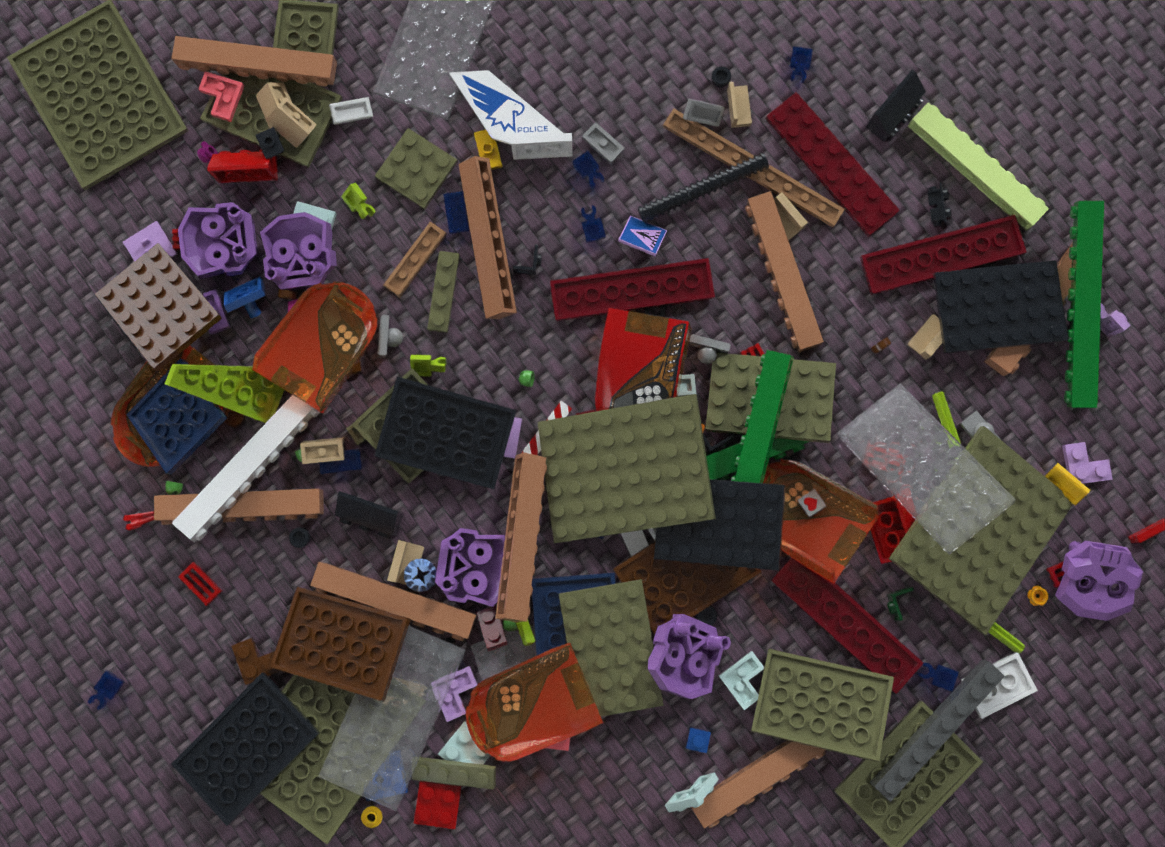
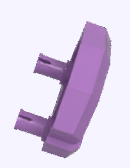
M230 202L216 204L215 208H188L178 228L180 251L183 260L199 279L226 273L227 276L243 274L248 264L255 257H259L253 218L251 214L240 209L238 205ZM217 224V228L211 229V225ZM236 236L238 239V244L232 241ZM216 253H221L220 258H214Z
M301 212L278 216L260 232L267 256L263 259L264 272L267 279L272 280L280 289L289 291L325 286L324 281L327 275L337 266L336 251L331 250V223L309 213ZM312 244H315L314 250H311ZM286 248L287 252L283 255L282 251Z
M460 528L453 535L442 540L435 583L443 590L448 600L467 603L470 599L491 607L497 604L505 535H480L477 530ZM479 548H482L484 550V554L482 556L477 555V550ZM459 558L466 566L456 571L457 559ZM477 579L479 581V585L477 587H473L472 580Z
M1073 541L1069 544V552L1065 554L1062 570L1065 573L1055 596L1079 617L1108 621L1132 610L1135 589L1140 587L1143 571L1133 560L1131 552L1127 547L1084 541L1083 543ZM1082 579H1086L1084 583H1080ZM1113 584H1117L1115 588H1111Z
M673 614L671 621L657 627L653 640L655 647L648 659V670L661 690L676 696L693 699L711 693L715 666L719 665L722 652L730 647L731 641L729 637L718 636L716 628L685 614Z

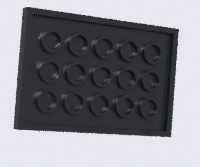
M1056 260L935 272L933 274L944 354L1065 342L1068 340Z
M397 377L375 457L495 489L517 410Z
M710 479L716 519L656 528L654 559L779 571L786 485Z
M262 672L171 765L222 822L229 826L320 732L265 672Z

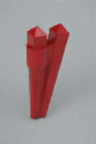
M154 511L125 515L122 520L131 522L126 525L125 529L128 531L135 530L153 521Z

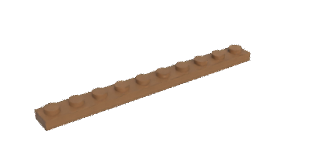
M674 108L663 124V128L729 167L731 165L736 166L738 162L741 164L742 160L747 161L749 157L751 159L754 158V155L700 123L683 119L684 114ZM769 165V169L766 170L764 168L763 172L758 171L756 175L751 174V177H748L777 195L782 192L792 204L831 227L835 226L845 210Z

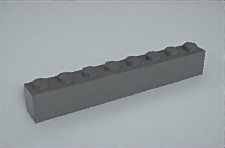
M981 660L869 783L884 798L891 802L1005 676L990 661Z

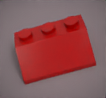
M262 149L259 152L240 150L239 153L220 151L219 154L212 155L207 171L218 183L278 180L277 156L266 159Z
M910 492L863 505L866 511L879 517L871 528V533L881 564L892 562L889 560L890 556L918 517Z

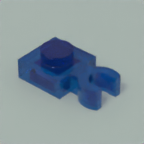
M793 46L789 68H794L795 70L791 74V82L794 81L796 75L802 77L801 83L805 82L807 74L804 70L809 71L813 49Z
M586 151L572 161V165L582 179L588 176L589 185L593 189L596 188L593 182L595 178L600 179L602 183L604 182L603 175L596 172L599 169V165L589 151Z
M594 205L591 206V214H586L584 208H581V215L586 220L581 222L586 243L606 238L601 217L595 219L596 207Z
M929 663L922 664V666L928 668V673L925 675L918 673L919 677L923 679L933 678L932 685L953 692L958 671L937 664L935 670Z
M106 670L94 686L98 693L92 695L88 703L92 704L98 699L100 704L97 710L103 709L107 703L106 698L109 700L114 699L125 681L111 671Z

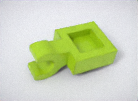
M356 183L350 184L341 196L351 211H358L362 219H365L368 215L372 217L376 212L371 205L365 203L367 197Z
M411 355L410 366L419 376H432V371L440 373L446 371V358L439 357L431 360V355Z

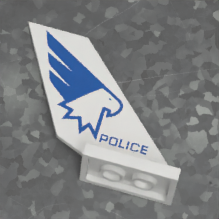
M489 70L449 73L490 137L512 146L514 160L573 156L572 133L561 132Z

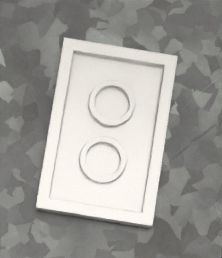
M1017 652L993 663L1005 677L977 706L976 711L980 718H984L1038 691Z

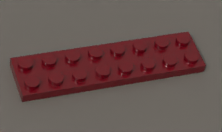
M797 92L766 116L765 119L868 237L900 211Z
M1012 215L860 256L870 293L873 295L933 279L935 272L972 269L1026 254L1027 251L1016 216Z
M709 258L550 281L555 321L608 314L609 308L632 311L715 298Z
M792 557L770 580L870 672L894 677L893 693L897 694L922 666L923 662L842 588L836 583L833 584L814 573Z

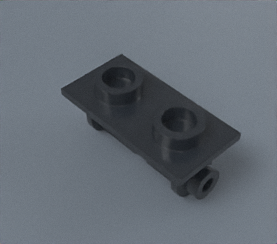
M939 183L940 188L937 189V186H931L928 188L929 191H927L929 206L937 205V208L930 209L931 223L934 224V227L942 226V222L950 226L949 220L952 219L950 207L947 208L946 200H949L948 189H944L942 183Z

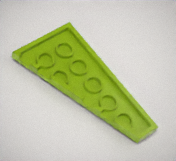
M172 364L165 385L266 423L276 413L288 382V369L280 367L271 380H268L253 371L254 366Z

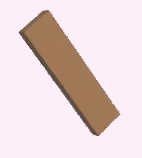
M429 222L383 286L400 298L447 233L432 222Z

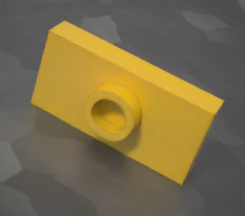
M486 130L474 132L479 156L489 158L491 170L502 168L496 140L492 139Z
M1059 463L1045 475L1048 480L1062 490L1064 496L1075 506L1091 491Z

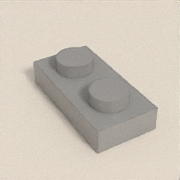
M596 122L582 136V139L610 164L625 151V148Z

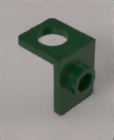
M907 587L886 594L889 601L887 602V608L890 614L894 615L896 621H903L895 596L913 591V587Z

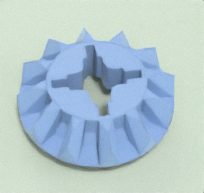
M415 559L406 566L404 580L410 589L417 592L427 591L435 583L436 568L430 561ZM418 569H420L421 572L428 571V573L424 575L425 583H423V581H421L419 578L412 579L418 574Z

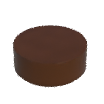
M278 289L277 296L282 299L297 300L299 293Z
M886 337L871 347V350L874 354H877L891 345L892 342Z
M227 409L224 413L227 417L225 423L228 426L237 428L245 422V415Z

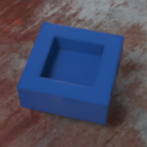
M690 727L686 749L707 753L711 732Z

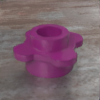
M203 141L201 143L202 147L198 149L197 154L202 162L209 163L212 155L218 154L213 146Z

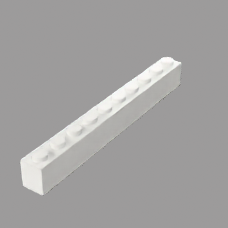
M325 378L320 394L329 381L327 378ZM305 381L181 512L172 524L194 543L197 540L203 539L207 534V529L212 524L215 525L222 518L221 514L226 509L234 506L237 501L236 498L241 493L244 494L251 487L250 483L255 478L262 476L266 470L265 467L270 462L273 463L279 457V452L293 442V437L308 426L307 422L320 413L305 403L317 387ZM329 381V383H328L329 386H330L333 390H335V388L330 384V381ZM326 386L325 391L320 397L325 403L327 400L322 395L325 393L329 398L331 397V393L326 390L328 386ZM322 401L318 402L320 408L323 406Z

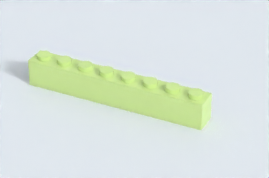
M927 103L909 123L908 127L1005 213L1009 216L1015 215L1018 224L1026 231L1049 209L1045 202L1040 198H1036L1026 185L1019 183L1011 172L1003 169L995 158H991L986 154L982 146L976 145L970 140L967 133L961 132L955 126L951 119L945 118L936 106Z

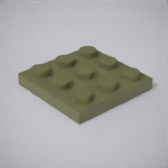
M279 0L273 48L333 55L339 11L338 4Z
M408 128L376 173L375 178L425 210L458 163V160Z

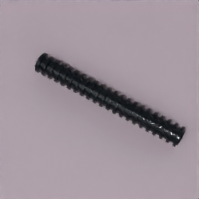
M761 152L759 156L754 155L752 159L749 157L747 161L742 160L741 164L738 162L736 166L731 165L729 169L725 168V171L720 170L718 174L708 175L707 179L702 178L700 182L697 180L695 184L690 183L689 187L686 185L684 189L679 188V191H673L671 195L668 193L666 197L656 198L655 202L650 201L648 205L645 203L643 207L638 206L643 222L647 223V220H653V217L658 218L660 214L663 216L665 212L670 213L671 209L681 208L683 204L688 205L687 202L692 203L694 199L699 200L701 196L704 198L705 194L710 195L712 191L715 193L717 189L722 190V187H728V184L733 185L735 181L738 183L740 179L744 180L746 176L751 177V174L756 175L758 171L763 172L764 168L766 170L769 169V163L765 154Z

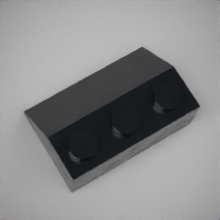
M912 69L874 113L866 126L868 130L883 142L888 137L892 139L899 131L897 126L901 122L905 124L912 116L909 112L913 108L917 110L924 102L922 97L926 90L916 71Z
M339 491L335 509V516L340 517L339 522L351 525L352 522L359 524V529L370 532L371 528L379 531L377 535L388 539L390 535L396 536L404 513Z

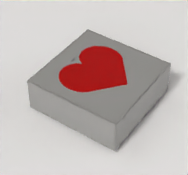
M815 489L797 500L808 518L826 508V504Z

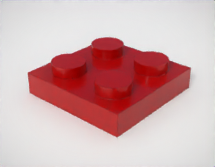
M420 781L413 824L456 829L462 786Z

